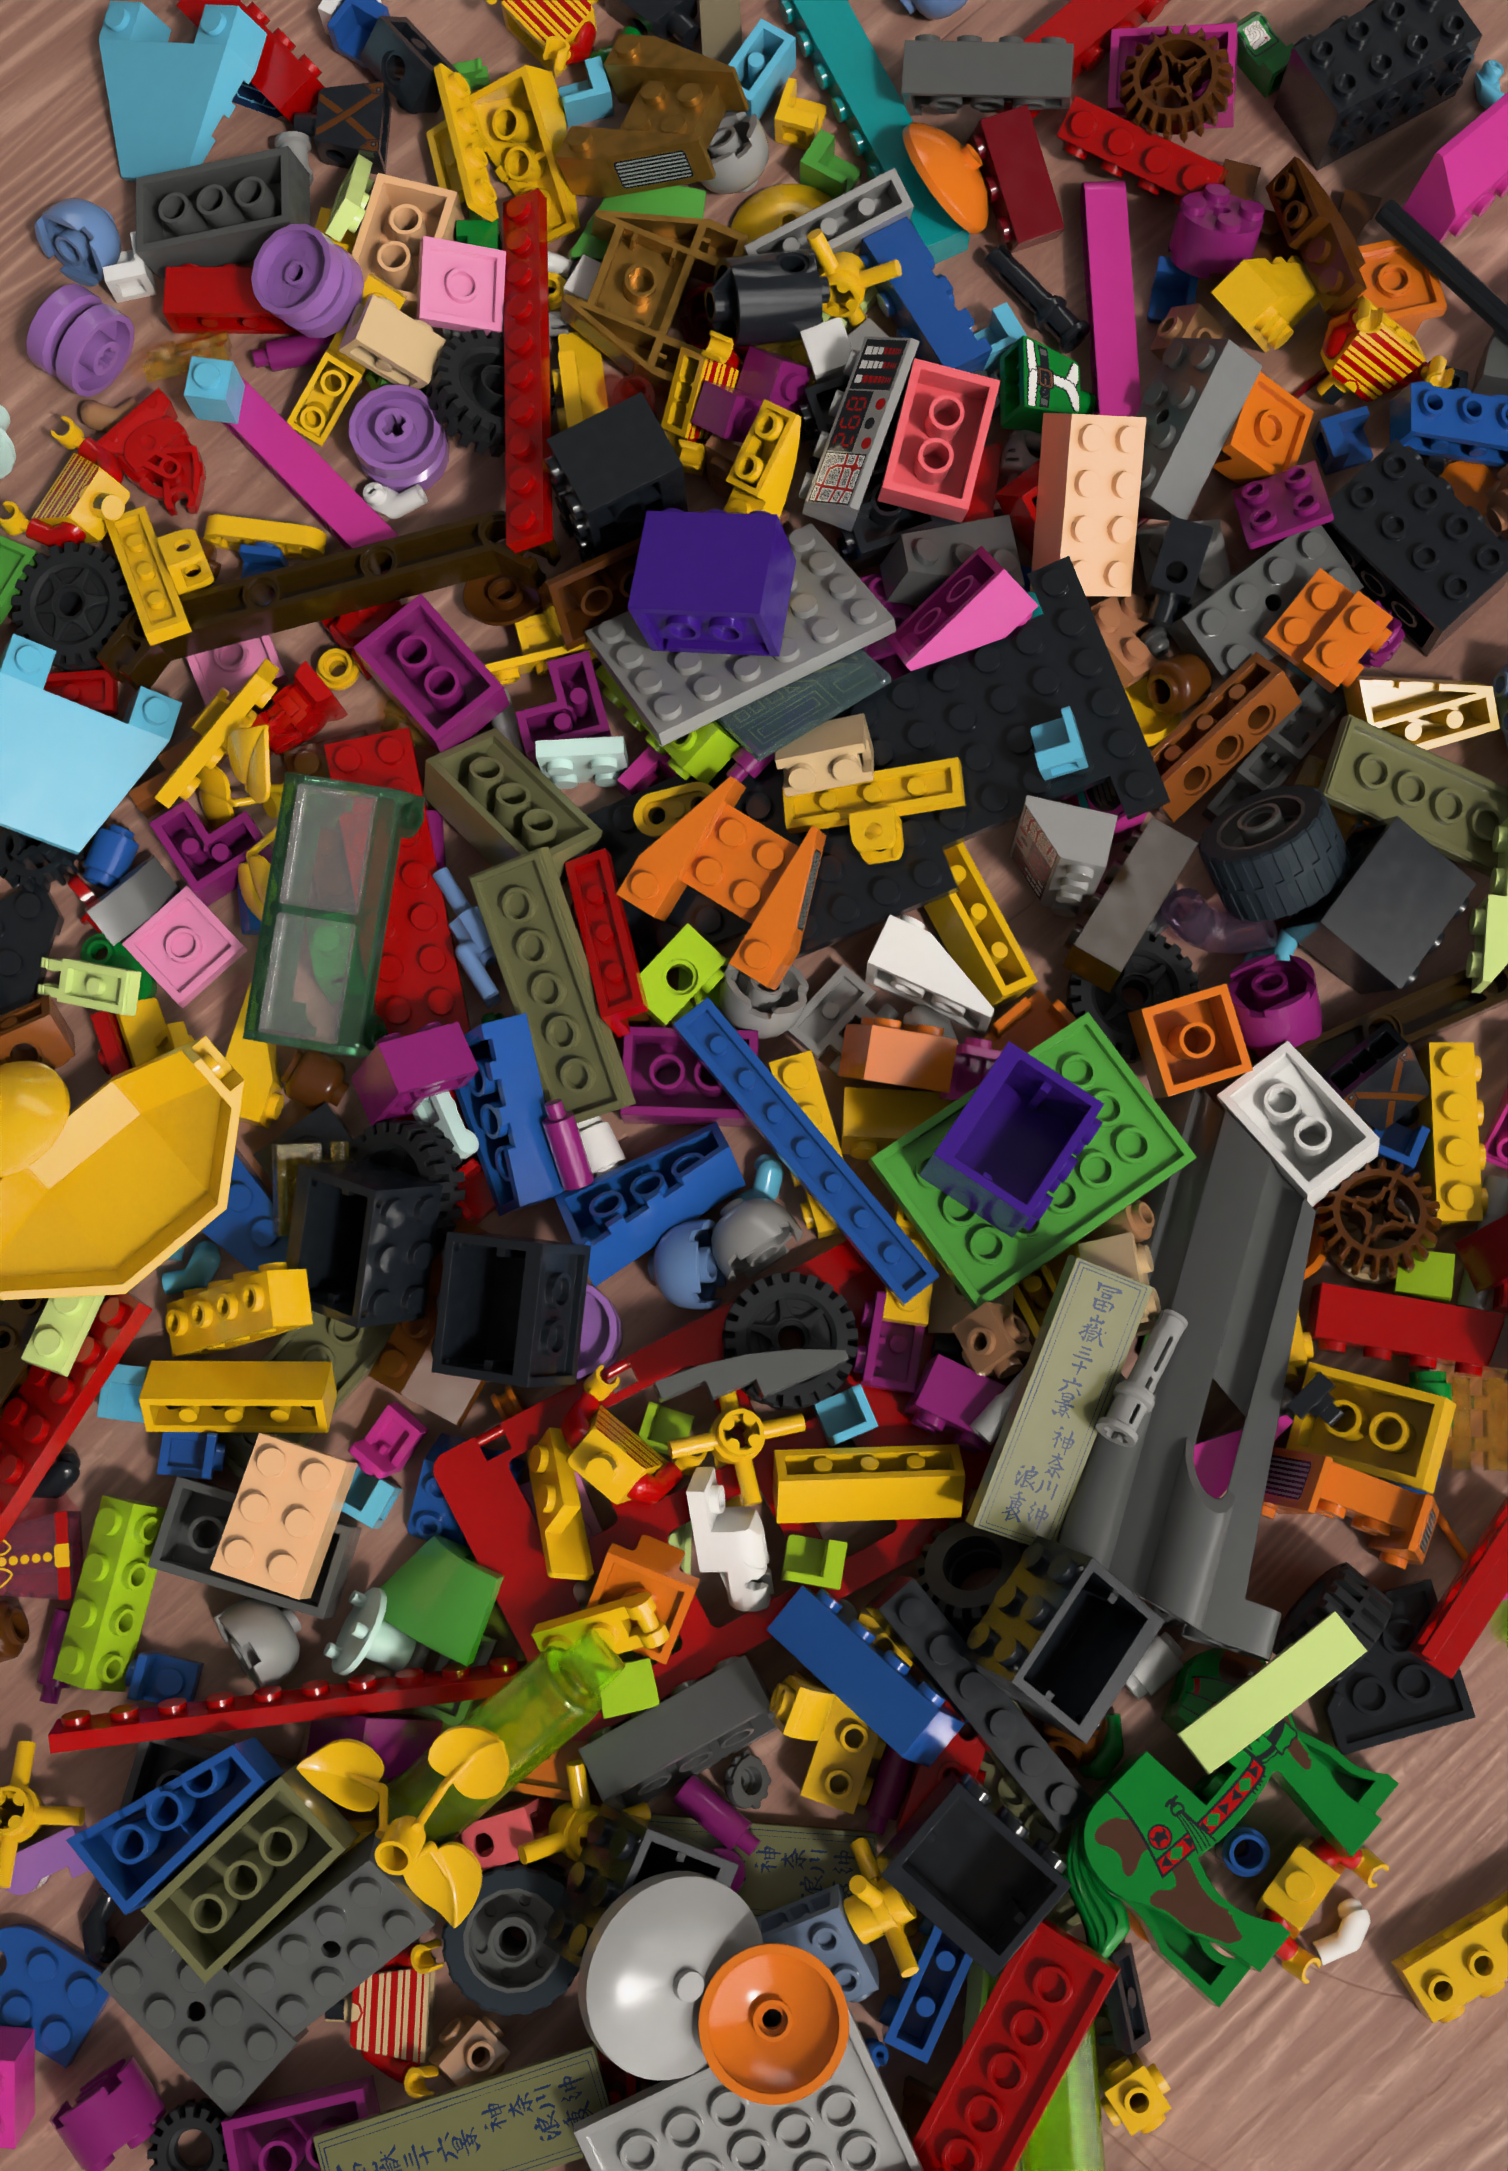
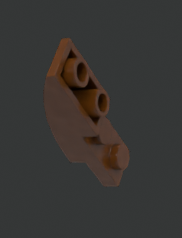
M1294 156L1265 188L1288 246L1300 251L1324 313L1334 317L1341 314L1367 289L1359 270L1365 264V260L1348 226L1325 190L1301 159Z

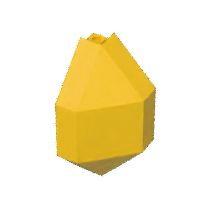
M207 1036L113 1076L69 1113L60 1136L41 1158L17 1173L0 1178V1300L126 1294L227 1209L244 1079Z

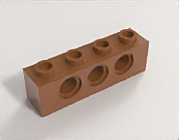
M1255 652L1151 751L1171 801L1156 808V810L1174 823L1302 702L1281 668Z
M46 995L0 1016V1065L15 1061H34L45 1064L52 1069H57L75 1056L74 1034L50 995ZM20 1043L33 1045L32 1048L27 1050H20L14 1046Z

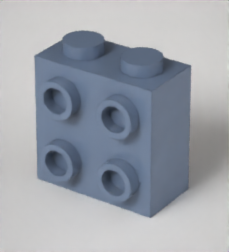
M839 1883L755 1918L761 1931L763 1943H784L797 1946L820 1959L836 1977L846 2002H860L869 1997L873 1991L879 1989L878 1961L870 1945L863 1944L854 1932L843 1905L846 1896Z

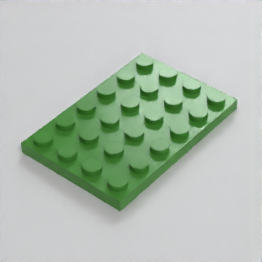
M1089 1012L1027 1052L1104 1103L1096 1116L1097 1119L1103 1122L1090 1143L1085 1145L1078 1156L1071 1154L1078 1159V1162L1066 1180L1059 1185L1053 1194L1047 1191V1194L1052 1196L1053 1200L1040 1220L1036 1221L1029 1231L1022 1227L1011 1238L919 1176L979 1085L872 1156L868 1161L974 1310L985 1302H992L1197 1158Z

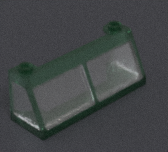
M285 773L242 1039L364 1058L375 1048V1042L378 1039L388 1035L384 1020L380 1016L372 1014L400 840L401 838L413 837L421 827L424 820V797L397 789L304 774Z

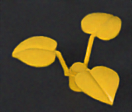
M269 725L240 728L231 732L228 737V755L235 777L238 781L245 784V790L250 794V797L231 798L230 783L226 774L217 766L211 771L204 766L196 775L202 780L198 786L200 803L207 821L214 830L235 818L233 807L263 803L265 812L270 818L282 820L280 824L246 852L247 862L238 865V881L243 899L250 911L263 923L271 927L286 929L291 927L284 914L283 900L276 873L272 865L263 856L258 855V853L288 827L297 825L295 816L313 811L317 803L316 795L311 783L303 777L282 784H271Z
M459 1725L442 1732L434 1740L430 1748L428 1761L436 1772L446 1778L441 1782L417 1818L409 1815L402 1816L393 1820L390 1825H388V1787L384 1783L379 1782L384 1774V1764L371 1747L358 1740L339 1739L326 1744L304 1758L296 1769L312 1786L338 1805L352 1811L365 1812L373 1810L379 1802V1827L375 1832V1836L381 1839L375 1850L377 1865L388 1874L403 1875L409 1888L420 1900L439 1912L453 1928L459 1926L470 1913L479 1896L482 1885L481 1865L473 1852L461 1843L447 1842L439 1847L433 1841L425 1843L424 1824L452 1784L461 1794L472 1799H488L502 1790L509 1777L510 1770L504 1741L500 1740L499 1736L494 1732L477 1725Z

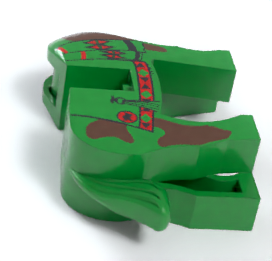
M1215 1647L1193 1656L1183 1664L1184 1667L1177 1673L1161 1720L1178 1734L1245 1678L1263 1667L1266 1662L1240 1655L1225 1648ZM1291 1713L1218 1767L1214 1774L1206 1773L1197 1782L1192 1791L1187 1789L1153 1756L1144 1751L1131 1754L1090 1796L1093 1802L1073 1820L1071 1839L1066 1854V1865L1068 1866L1066 1868V1877L1072 1884L1068 1891L1083 1924L1088 1947L1108 1959L1130 1930L1127 1908L1146 1934L1152 1950L1210 2005L1220 2007L1249 1970L1262 1971L1291 1933L1282 1924L1251 1916L1225 1900L1207 1878L1198 1857L1219 1842L1242 1819L1259 1797L1270 1777L1275 1779L1340 1857H1353L1382 1821L1375 1813L1399 1784L1389 1774L1376 1773L1356 1766L1334 1747L1298 1730ZM1209 1942L1216 1944L1232 1957L1222 1955Z

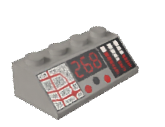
M865 337L860 351L851 349L843 372L844 375L850 376V380L845 392L837 389L828 413L829 416L835 418L830 433L821 432L813 454L814 457L820 459L815 474L806 473L798 495L799 498L805 500L802 514L850 532L852 531L920 341L913 338Z
M1029 795L1026 796L1009 856L1042 906L1051 907V912L1063 917H1076L1077 914L1084 915L1083 913L1091 901L1106 869L1118 815Z

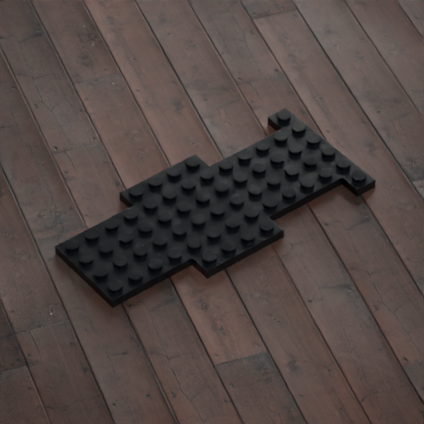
M1069 556L1027 574L1043 611L1042 615L1028 620L1022 626H1017L1006 638L924 666L883 685L877 684L814 722L818 723L864 713L874 748V771L958 757L962 766L966 806L899 816L902 821L904 849L899 860L867 864L852 842L850 825L821 829L820 831L826 835V840L800 950L796 959L887 921L889 915L901 916L960 891L944 850L1019 819L1027 795L1059 802L1108 780H1112L1128 820L1171 802ZM864 648L850 654L876 678ZM852 660L844 661L839 665L860 667L857 662ZM1070 706L1075 717L1089 767L1045 781L1037 765L1034 754L1036 750L1030 730L1034 726L1062 718L1061 708ZM724 716L716 720L740 746L747 741ZM731 758L708 785L714 789L729 778L725 773L737 761ZM774 758L755 779L749 774L741 782L746 789L734 808L799 847L808 832L789 834L786 830L782 790L784 771L783 769H777ZM676 775L587 815L602 830L601 838L588 854L604 848L607 849L612 857L619 888L639 855L657 840L642 833L635 825L633 812L636 803L646 794L692 782H699L693 776H690L686 781L679 775ZM699 799L698 801H696L694 807L698 805L703 799ZM662 809L656 810L652 815L654 824H660L665 819V812ZM689 885L685 888L665 922L652 917L622 898L640 973L687 923L713 947L747 934L752 925Z

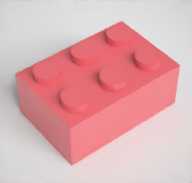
M914 358L908 375L877 501L962 523L969 510L1000 380Z

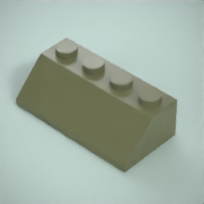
M496 727L425 760V799L493 867L536 849L548 847L562 886L568 879L564 862L587 855L602 836V830Z

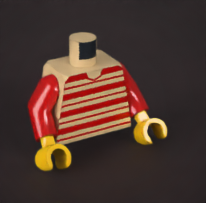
M437 1938L425 1943H411L357 1986L352 1993L347 1994L325 2012L326 2022H351L350 2047L360 2050L364 2060L389 2078L404 2085L408 2096L414 2099L434 2095L435 2092L428 2090L425 2086V2077H435L439 2074L436 2066H420L419 2064L427 2061L433 2049L436 1970L444 1967V1962L437 1963V1959H433L431 1955V1949L442 1945L441 1940Z

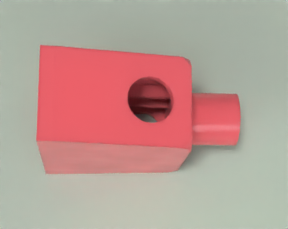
M536 1795L475 1816L459 1826L460 1834L454 1835L450 1841L445 1838V1843L458 1842L466 1846L477 1857L482 1871L520 1860L518 1856L519 1845L549 1835V1822L552 1814L555 1812L552 1800L549 1797Z

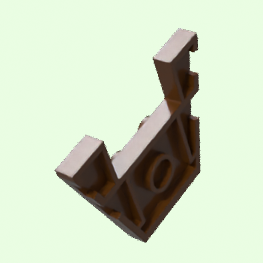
M1225 159L1223 167L1229 172L1223 182L1224 186L1229 188L1230 195L1252 201L1261 167ZM1345 189L1338 211L1355 241H1357L1364 227L1376 214L1382 198ZM1265 209L1263 224L1252 259L1266 258L1273 264L1272 261L1276 257H1282L1287 262L1291 256H1297L1304 263L1300 251L1288 246L1276 213Z

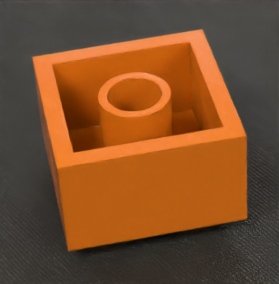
M1227 983L1127 1013L1153 1098L1173 1096L1253 1071Z
M861 1017L860 1024H846L838 1076L920 1090L950 1092L958 1039L943 1037L944 1028L921 1024H903V1029L900 1030L902 1021L880 1017Z

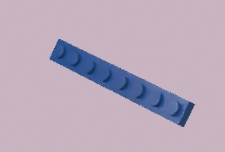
M708 997L673 1024V1030L902 1306L906 1305L939 1278L938 1272Z

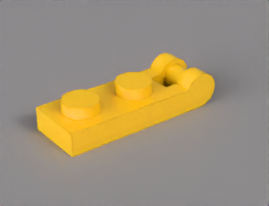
M649 1592L638 1593L538 1623L531 1633L551 1674L641 1647L652 1649L662 1645L670 1637L664 1621L658 1620L654 1613L656 1604ZM630 1619L637 1620L639 1626L633 1627Z

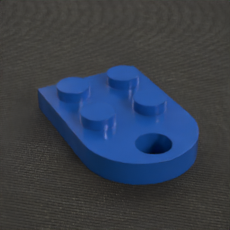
M13 1924L0 1929V1951L4 1953L7 1959V1966L4 1973L0 1975V2026L35 2028V2049L67 2068L73 2063L111 1997L96 1981L105 1968L94 1963L85 1955L39 1927L29 1924Z

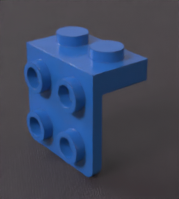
M441 1433L424 1458L407 1526L408 1532L412 1536L428 1541L438 1534L471 1549L433 1473L436 1459L442 1453L467 1441L466 1438ZM480 1447L487 1461L505 1452ZM514 1458L511 1460L509 1468L518 1484L526 1461Z

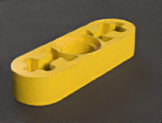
M214 514L207 517L203 539L212 542L217 548L239 551L241 544L253 546L255 542H266L278 547L287 558L312 560L324 557L327 535L320 529L307 525Z

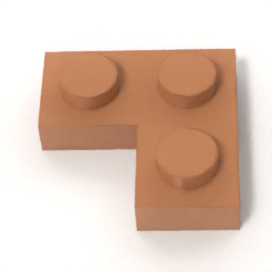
M1131 588V597L1111 596L1091 607L1119 678L1125 688L1147 677L1152 666L1159 662L1148 650V647L1136 636L1149 629L1152 624L1147 621L1150 608L1146 605L1143 598L1137 595Z

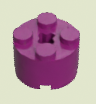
M1216 183L1207 184L1204 191L1193 192L1184 196L1179 205L1168 246V252L1172 251L1170 260L1177 268L1195 277L1210 280L1211 273L1213 272L1225 273V279L1244 259H1252L1263 224L1264 206L1256 201L1244 200L1230 195L1229 188Z
M1275 954L1261 955L1238 965L1230 974L1231 981L1228 984V990L1247 1048L1255 1050L1257 1056L1261 1058H1266L1286 1041H1289L1293 1047H1297L1306 1041L1318 1038L1322 1033V1011L1315 973L1312 966L1300 957L1289 955L1290 961L1276 960Z
M131 2055L127 2061L124 2058L117 2061L79 2089L81 2093L75 2099L77 2104L71 2107L66 2100L51 2115L49 2121L82 2170L103 2171L115 2159L113 2153L126 2143L130 2149H133L149 2138L156 2130L153 2124L165 2115L166 2109L164 2108V2101L134 2056Z

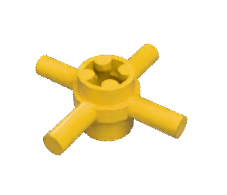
M812 230L806 236V239L822 268L819 276H826L830 286V299L828 303H822V310L832 317H847L853 330H855L867 320L860 307L864 300L866 288L900 277L902 275L901 265L895 259L865 269V265L860 257L845 251L834 254L822 230Z
M736 1391L719 1398L722 1412L712 1422L708 1433L669 1440L667 1445L671 1459L711 1451L718 1461L725 1464H734L744 1507L762 1503L752 1459L762 1450L765 1439L803 1432L806 1430V1425L802 1413L761 1421L754 1412L739 1407ZM736 1425L740 1426L744 1430L742 1434L748 1447L740 1448V1443L735 1438L727 1441L725 1431L731 1430Z
M31 1741L17 1742L10 1785L0 1787V1888L11 1887L18 1843H27L36 1839L43 1832L46 1825L82 1826L85 1820L84 1807L44 1805L40 1796L29 1788L36 1743ZM15 1805L24 1806L22 1817L19 1815L11 1816L12 1813L10 1811Z
M573 1760L566 1763L571 1802H566L559 1806L552 1814L549 1822L548 1836L518 1846V1856L522 1864L525 1865L559 1852H563L566 1857L578 1862L587 1840L588 1827L600 1809L599 1806L590 1802L586 1767L583 1760ZM645 1802L622 1809V1811L649 1821L651 1819L650 1808Z
M859 1838L850 1845L861 1875H855L849 1881V1889L853 1895L843 1901L847 1918L863 1944L867 1945L885 1935L901 1976L910 1977L919 1971L906 1937L913 1936L918 1929L917 1921L914 1919L917 1916L915 1906L880 1875L878 1864L868 1839Z

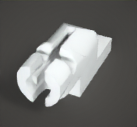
M696 1467L686 1495L699 1571L720 1573L728 1594L729 1604L734 1609L740 1611L766 1609L771 1600L770 1594H774L771 1569L767 1567L770 1555L767 1551L765 1533L760 1516L755 1508L744 1506L725 1507V1490L723 1485H717L715 1467Z

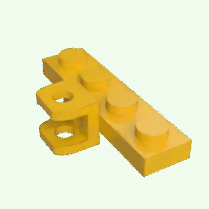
M145 506L125 512L120 519L115 521L104 519L149 645L152 646L192 632L179 595L201 590L214 581L196 531L194 529H183L157 538ZM181 545H191L185 551H176ZM192 570H201L196 576H187Z
M265 658L231 701L226 699L230 693L227 689L222 687L192 726L202 737L166 779L154 797L156 800L169 809L179 796L186 801L202 781L196 776L204 766L211 771L224 754L228 755V737L230 733L236 729L251 727L258 716L251 708L257 705L262 709L278 688L272 682L280 670L278 667Z
M958 757L874 771V780L790 797L785 796L782 787L785 825L789 834L808 832L812 825L819 830L850 825L852 842L857 851L860 852L863 860L869 865L896 861L901 858L904 849L902 821L899 816L966 806L962 766Z

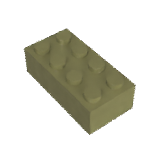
M297 1764L280 1776L141 1910L205 1984L360 1835L326 1796L301 1775L296 1769Z

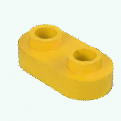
M692 782L646 794L635 805L633 812L635 825L645 835L659 839L694 808L696 801L705 799L715 789L703 782ZM659 809L664 810V821L660 824H654L652 821L653 813Z

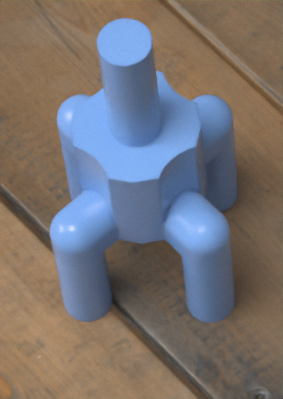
M444 867L436 871L432 877L457 916L448 925V928L459 944L455 949V954L487 1009L502 1001L498 989L484 968L496 962L497 959L479 907H471L449 869Z

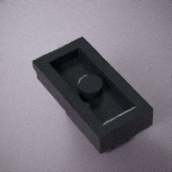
M1321 1372L1287 1405L1301 1420L1308 1414L1315 1419L1320 1416L1331 1427L1344 1415L1333 1403L1336 1399L1330 1394L1336 1386Z
M1120 1943L1108 1957V1960L1119 1966L1121 1970L1095 2017L1107 2018L1111 2022L1112 2031H1105L1097 2036V2042L1100 2046H1116L1117 2050L1123 2049L1124 2054H1134L1151 2041L1132 1945L1131 1943Z

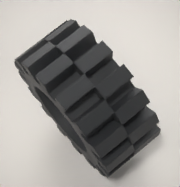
M195 2098L190 2099L181 2106L178 2105L172 2109L156 2125L158 2128L150 2137L149 2142H152L153 2145L147 2150V2160L153 2159L154 2164L149 2170L230 2171L221 2122L227 2117L222 2112L223 2110L217 2104L211 2106V2099L202 2098L196 2103ZM187 2130H200L209 2137L212 2153L207 2163L200 2166H191L181 2159L178 2152V2141L182 2133Z

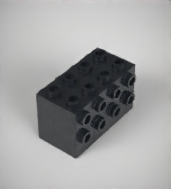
M1372 0L1363 10L1350 17L1348 15L1341 16L1328 29L1315 36L1312 34L1306 35L1293 46L1274 109L1318 171L1455 96L1457 90L1463 84L1462 79L1468 66L1474 60V53L1482 33L1458 0Z
M1395 439L1329 499L1334 520L1322 524V526L1364 586L1360 592L1368 596L1373 602L1380 601L1385 609L1392 610V616L1401 621V628L1405 636L1427 657L1503 588L1508 580V540L1501 536L1496 537L1485 526L1484 518L1475 508L1471 506L1466 507L1454 496L1452 486L1440 476L1435 477L1423 465V460L1416 450L1410 446L1404 447Z

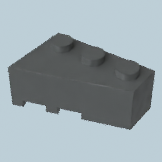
M1010 515L901 534L880 564L886 602L921 605L980 546L1023 588L1025 584Z

